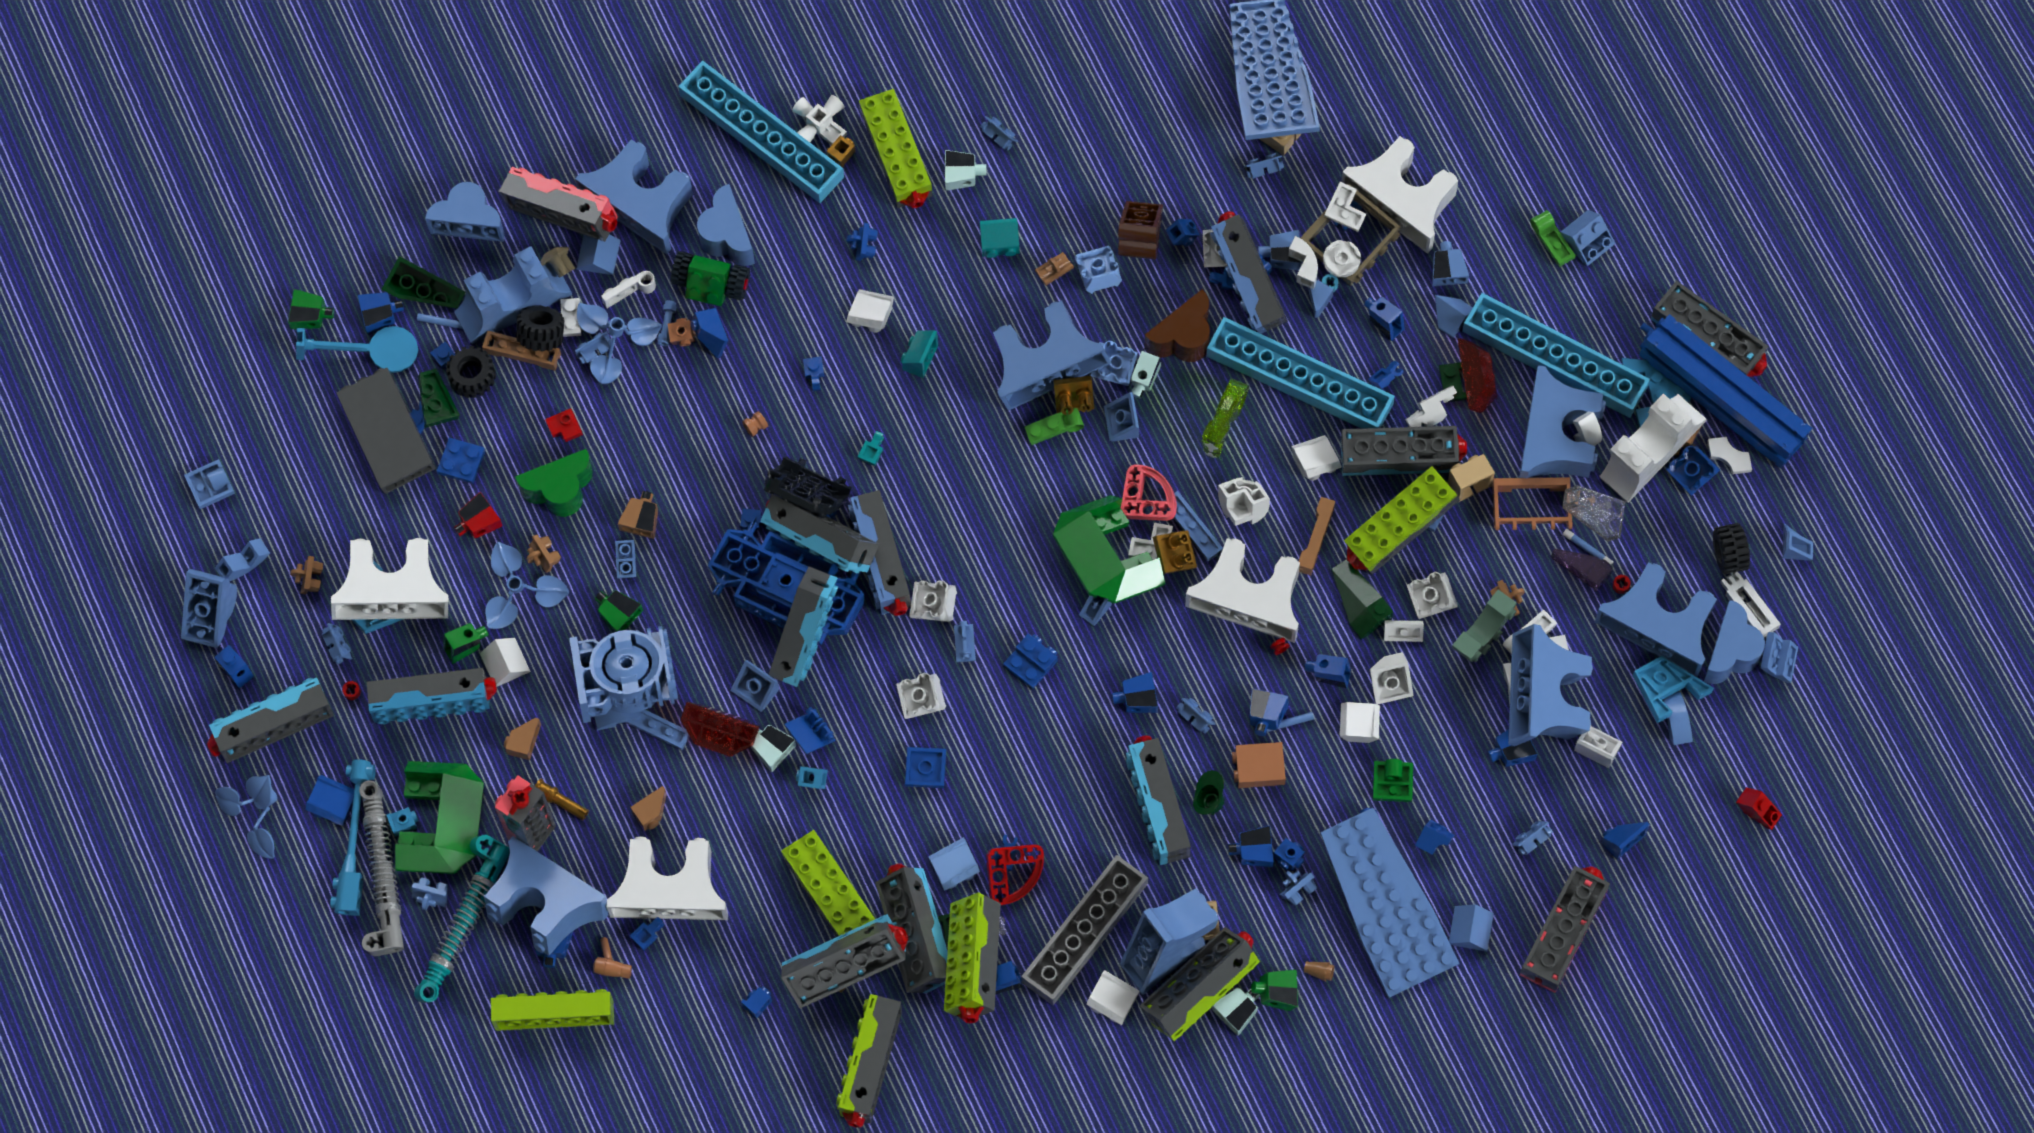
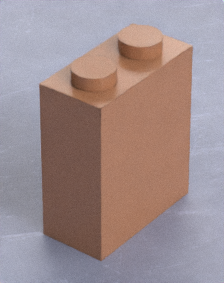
M1282 742L1235 746V752H1232V763H1236L1237 767L1233 774L1234 782H1238V788L1285 785L1286 777Z

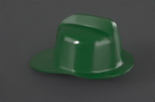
M1214 770L1207 771L1199 778L1193 800L1194 810L1198 814L1215 815L1216 812L1222 809L1224 805V780L1219 772Z

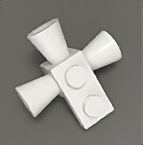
M831 95L824 107L817 104L813 108L804 97L800 98L792 111L806 118L807 125L797 133L810 143L817 133L831 145L840 135L845 137L847 131L832 119V116L845 108L844 104L836 96Z

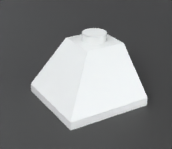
M1403 652L1384 656L1370 668L1376 705L1414 696L1409 665Z

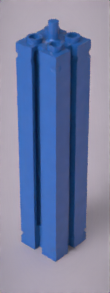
M1669 314L1665 319L1661 318L1655 325V330L1644 322L1640 329L1646 333V336L1640 345L1642 349L1639 356L1647 360L1651 366L1676 386L1683 389L1686 394L1770 461L1775 462V465L1780 469L1804 444L1812 430L1810 425L1805 424L1801 418L1683 324L1677 322L1673 316Z

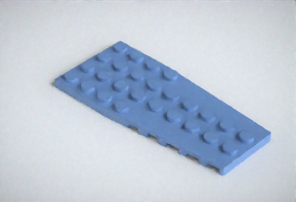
M1257 0L1230 4L1236 91L1245 140L1320 132L1311 82L1306 66L1303 63V56L1298 47V40L1294 34V27L1290 21L1285 0Z
M1374 808L1366 810L1320 833L1326 846L1327 854L1331 859L1333 870L1339 880L1340 888L1347 901L1348 909L1354 919L1353 922L1361 943L1388 998L1459 964L1432 906Z

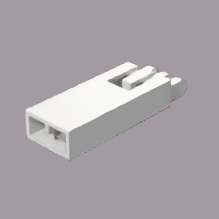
M1734 572L1733 576L1736 580L1731 575L1726 577L1730 584L1725 579L1720 581L1727 591L1725 595L1727 599L1739 603L1745 609L1748 625L1756 627L1764 638L1768 632H1774L1779 629L1780 622L1747 579L1744 580L1738 572ZM1742 591L1750 598V602L1744 603L1743 600L1746 596H1743Z

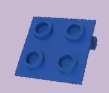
M812 707L806 710L807 714L784 724L805 754H809L835 741L833 731L827 727L826 722H823V718H819L817 710Z

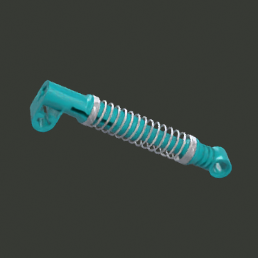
M488 835L476 836L470 842L471 851L485 861L479 872H476L474 877H472V881H470L472 886L467 887L469 891L465 892L466 897L462 898L463 903H459L461 907L456 909L457 914H453L454 920H450L451 923L455 924L454 927L447 926L452 931H444L449 937L442 936L441 938L446 942H438L443 946L442 949L436 948L440 954L433 953L434 956H431L428 962L429 971H426L427 975H424V979L415 988L414 996L421 1003L433 1002L437 999L440 989L438 986L441 987V982L452 972L454 968L452 963L457 962L455 958L460 957L458 952L463 951L461 947L465 946L464 941H468L467 936L471 935L470 930H474L473 925L477 924L476 919L480 918L479 913H483L481 908H485L484 896L497 882L496 880L510 855L508 846ZM482 845H483L484 847H487V846H491V845H492V847H491V849H490L488 855H487V852H488L489 849H488V848H483V849H481ZM425 988H428L430 991L428 998L423 995Z

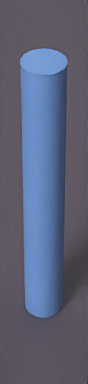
M420 313L417 315V321L463 329L457 320Z
M1310 712L1281 721L1278 729L1314 720V715Z

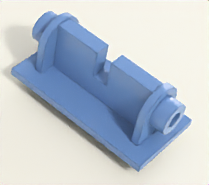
M985 116L988 121L981 124L982 131L991 139L997 134L998 136L994 141L1003 149L1009 150L1013 145L1011 144L1012 141L1018 142L1014 138L1016 134L1008 128L1006 130L1000 126L1002 123L993 116L991 119Z
M1274 153L1265 156L1266 160L1259 161L1258 158L1247 161L1248 165L1244 166V168H1249V171H1246L1247 177L1254 179L1265 175L1263 168L1267 169L1268 174L1281 171L1284 165L1282 161L1279 162L1278 158H1281L1282 155L1277 156Z
M608 332L598 333L591 341L584 342L577 347L575 353L582 364H587L597 358L596 350L601 355L610 350L612 339L609 338Z
M960 621V625H954L956 662L976 661L973 624H967V621Z
M328 623V627L322 630V637L327 647L334 645L329 649L333 662L340 664L343 662V658L351 660V650L344 641L342 629L337 625Z
M1182 698L1181 700L1185 703H1180L1176 707L1178 713L1187 721L1192 716L1195 717L1191 724L1200 733H1207L1210 729L1208 725L1216 724L1212 721L1213 716L1205 710L1202 712L1198 708L1199 704L1192 698Z
M1535 822L1531 825V830L1527 833L1523 832L1515 838L1516 841L1512 846L1520 847L1518 852L1522 856L1529 854L1537 847L1534 842L1535 839L1541 844L1551 837L1553 831L1549 826L1546 827L1549 822Z

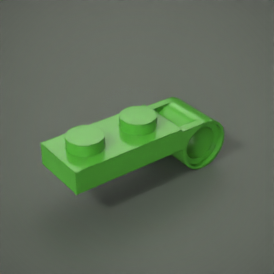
M1548 210L1530 219L1534 231L1559 267L1575 259L1576 255L1555 226L1554 218Z
M1073 408L1071 414H1068V410H1066L1067 415L1060 412L1024 426L1030 444L1034 445L1064 432H1076L1084 428L1078 408Z

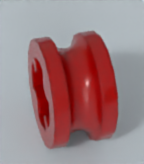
M1625 575L1615 577L1613 582L1614 591L1618 594L1628 592L1631 585L1630 579ZM1620 581H1624V585H1626V587L1623 586V588H1620L1618 583H1620Z
M1284 637L1271 644L1270 648L1275 650V655L1283 653L1290 647L1288 643H1285L1286 639Z
M348 681L343 685L342 692L348 700H356L361 694V689L356 682ZM352 687L353 689L355 687V693L347 694L349 692L348 688Z

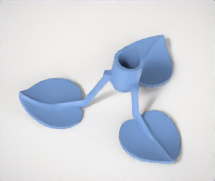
M579 303L577 307V321L584 332L596 334L599 329L604 330L609 327L608 332L612 336L608 357L598 355L590 364L592 375L601 384H609L615 381L622 371L621 361L611 358L616 337H620L623 331H625L627 335H631V340L634 344L647 346L655 341L662 329V324L647 318H634L628 322L627 326L623 319L619 317H614L608 321L606 310L597 305Z
M497 542L491 554V567L499 577H505L510 574L507 580V587L510 591L508 600L497 596L487 603L485 610L487 627L490 629H500L507 627L515 621L518 615V608L510 602L512 601L513 593H520L523 588L536 591L535 598L543 607L558 605L569 594V590L560 579L550 575L540 577L537 580V588L524 584L520 577L514 576L512 572L519 570L522 565L520 552L512 546Z
M270 775L249 778L246 781V790L252 798L243 802L239 801L240 796L236 790L230 787L218 788L215 791L217 802L224 813L229 816L238 815L241 811L240 806L254 802L258 809L264 810L253 827L254 831L248 832L247 840L255 853L265 858H274V841L271 834L263 828L258 829L265 814L270 810L269 806L277 801V795L271 787Z

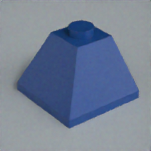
M712 308L695 312L690 322L692 330L695 331L697 338L716 358H721L728 338L717 309Z
M1648 822L1617 825L1614 829L1610 827L1603 833L1601 844L1618 860L1646 836L1650 824Z

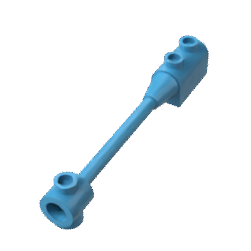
M353 760L352 765H347L346 777H350V781L355 784L348 850L338 878L333 879V889H336L337 893L336 897H331L330 902L331 908H335L334 912L341 915L360 916L364 878L361 873H356L355 856L362 797L359 789L363 782L374 780L376 773L375 765L366 760Z

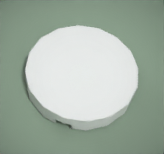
M1337 240L1325 249L1323 264L1331 275L1348 277L1358 270L1361 254L1353 243Z

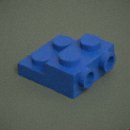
M1027 634L1016 646V650L1003 663V666L1033 690L1058 662V657L1056 656L1057 652L1052 647L1048 646L1046 648L1041 644L1042 640L1037 635L1031 636Z

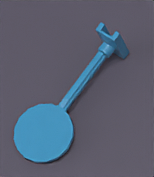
M392 326L379 330L372 337L369 344L314 341V339H306L305 328H297L296 360H304L306 350L314 349L369 352L370 358L378 368H388L391 373H396L410 368L416 361L418 354L416 339L412 333L401 327Z

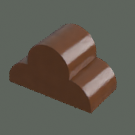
M1126 201L1119 222V256L1156 260L1163 214L1162 204Z
M1201 289L1145 334L1144 349L1149 354L1159 358L1174 354L1185 362H1196L1206 355L1209 345L1210 327L1208 324L1209 298L1204 290Z

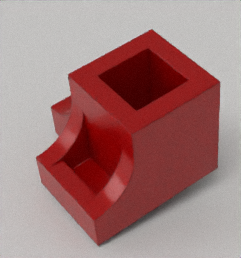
M571 408L545 419L553 438L561 436L567 442L583 435Z

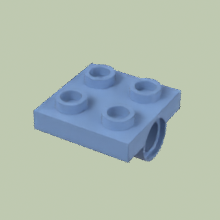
M219 459L184 475L200 509L235 494Z

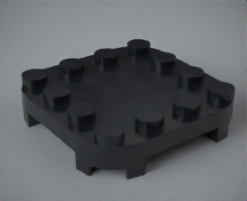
M786 456L783 458L781 465L775 469H769L764 482L765 492L776 494L784 501L793 502L801 509L813 511L816 516L825 518L826 515L834 513L847 502L852 489L851 486L845 484L846 479L841 476L833 481L805 468L807 460L802 458L796 462Z

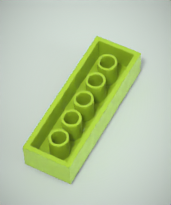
M598 989L593 993L578 990L573 994L559 991L554 995L539 992L535 996L520 993L516 994V997L500 994L496 995V998H491V1022L496 1031L614 1025V1001L611 993L605 989Z

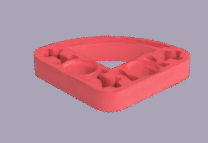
M1135 464L1128 468L1121 509L1127 519L1161 521L1173 519L1177 510L1176 497L1166 478L1148 466ZM1136 471H1138L1140 474H1137L1135 479L1133 474H1136ZM1145 477L1154 479L1163 487L1166 501L1142 500ZM1138 488L1136 495H1129L1130 489ZM1132 506L1135 510H1131L1130 513H1128L1127 509H1130V507ZM1146 507H1153V511L1150 514H1144ZM1169 508L1170 511H1167V513L1164 514L1163 511H1166V509Z

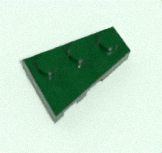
M437 368L419 373L418 381L424 427L427 428L457 420L460 414Z

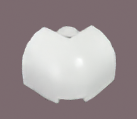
M1243 477L1218 485V496L1223 513L1226 518L1229 517L1235 526L1247 521L1254 524L1260 521L1268 512L1270 498L1257 481L1243 480Z

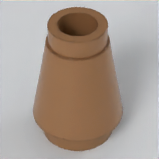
M1306 961L1304 973H1308L1325 982L1327 980L1331 981L1334 974V965H1330V962Z

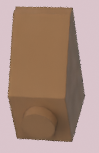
M534 718L511 731L510 736H506L504 747L507 755L530 760L541 727L538 718Z
M664 786L630 807L644 831L655 828L662 819L667 795Z

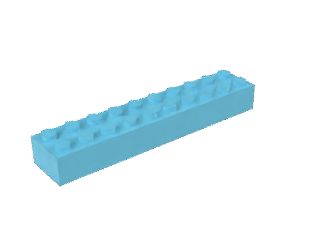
M703 60L678 86L680 96L817 202L821 203L844 178V171L840 165Z
M1481 293L1464 322L1462 332L1536 370L1538 365L1546 366L1549 373L1555 379L1569 387L1603 394L1602 401H1606L1605 405L1629 418H1631L1648 388L1649 378L1484 293Z
M1223 317L1207 347L1208 358L1361 429L1381 428L1394 404V395Z

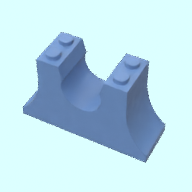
M631 139L617 157L606 166L590 173H579L575 178L577 189H587L595 195H604L609 198L611 205L618 215V222L667 255L671 250L669 237L672 224L677 214L693 196L690 177L686 173H680L675 169L665 177L659 186L650 189L637 185V182L645 175L649 166L646 147L642 143H636Z
M532 247L514 254V268L501 278L488 281L482 272H478L464 279L466 296L454 313L471 345L485 339L487 331L497 333L517 323L518 314L527 307L539 305L549 307L561 301V299L572 295L563 276L558 277L551 263L542 266Z
M1062 300L1053 302L1044 308L1046 321L1050 326L1051 333L1047 342L1038 348H1027L1011 325L1001 326L997 331L993 332L1004 363L1003 380L997 392L1008 411L1053 391V380L1082 377L1111 364V360L1101 343L1093 342L1079 333Z
M1538 365L1519 478H1537L1549 474H1569L1589 478L1590 472H1594L1598 454L1594 453L1595 446L1586 442L1570 440L1562 429L1569 424H1574L1573 420L1588 411L1594 412L1597 420L1602 419L1606 401H1602L1603 394L1569 387L1555 379L1549 373L1546 366Z
M1648 562L1636 584L1624 596L1615 601L1601 604L1595 623L1658 657H1665L1695 677H1698L1705 661L1701 648V633L1713 612L1717 598L1708 591L1699 590L1691 598L1689 606L1685 610L1677 613L1664 610L1658 604L1656 597L1659 595L1666 571L1660 565Z
M1533 624L1512 634L1508 745L1517 746L1536 738L1538 735H1548L1569 740L1590 731V712L1581 707H1574L1568 704L1561 695L1560 685H1570L1591 676L1593 670L1592 657L1571 652L1557 645L1545 634L1541 625Z
M514 836L508 841L510 850L508 864L501 877L484 896L487 917L492 922H498L501 925L513 919L515 914L524 907L536 906L541 908L542 911L536 915L531 925L534 948L538 952H544L547 955H550L563 939L575 929L590 922L604 921L609 915L607 900L604 894Z
M1196 888L1168 904L1157 908H1148L1143 911L1120 962L1121 967L1142 995L1149 992L1157 983L1173 971L1183 966L1206 945L1202 936L1216 927L1219 921L1217 912L1211 909L1205 896L1199 893Z

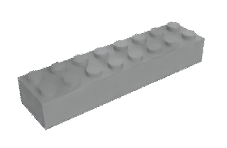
M1116 855L1021 976L1022 983L1051 1005H1054L1148 885V877Z

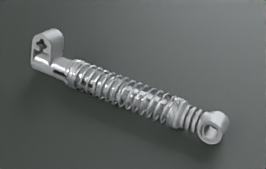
M368 780L361 784L359 792L362 796L365 813L363 827L365 831H369L365 836L371 837L366 842L372 843L367 848L373 849L368 851L367 854L374 855L369 857L368 860L374 861L369 866L372 867L370 872L373 873L371 878L374 879L372 884L375 885L372 889L376 891L373 895L377 897L374 902L378 903L375 908L377 918L380 919L381 931L366 934L362 940V946L370 955L381 956L404 949L399 918L401 915V905L398 904L400 899L397 898L399 893L396 892L398 887L395 886L397 881L394 880L396 875L394 874L395 869L392 862L394 858L391 856L393 851L390 850L392 845L389 844L391 839H389L390 833H388L389 827H387L388 818L383 811V792L374 781ZM375 789L373 795L367 796L369 790ZM381 938H383V944H384V947H383V948L379 945V944H382V943H381Z

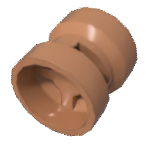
M759 411L755 412L751 419L746 418L742 421L745 429L752 437L758 434V430H764L768 427L767 421Z

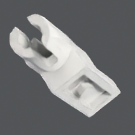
M1450 386L1419 402L1418 405L1421 411L1419 412L1418 410L1405 419L1408 427H1421V423L1425 427H1432L1443 421L1447 414L1440 401L1443 400L1446 403L1454 398L1453 395L1457 393L1454 386Z

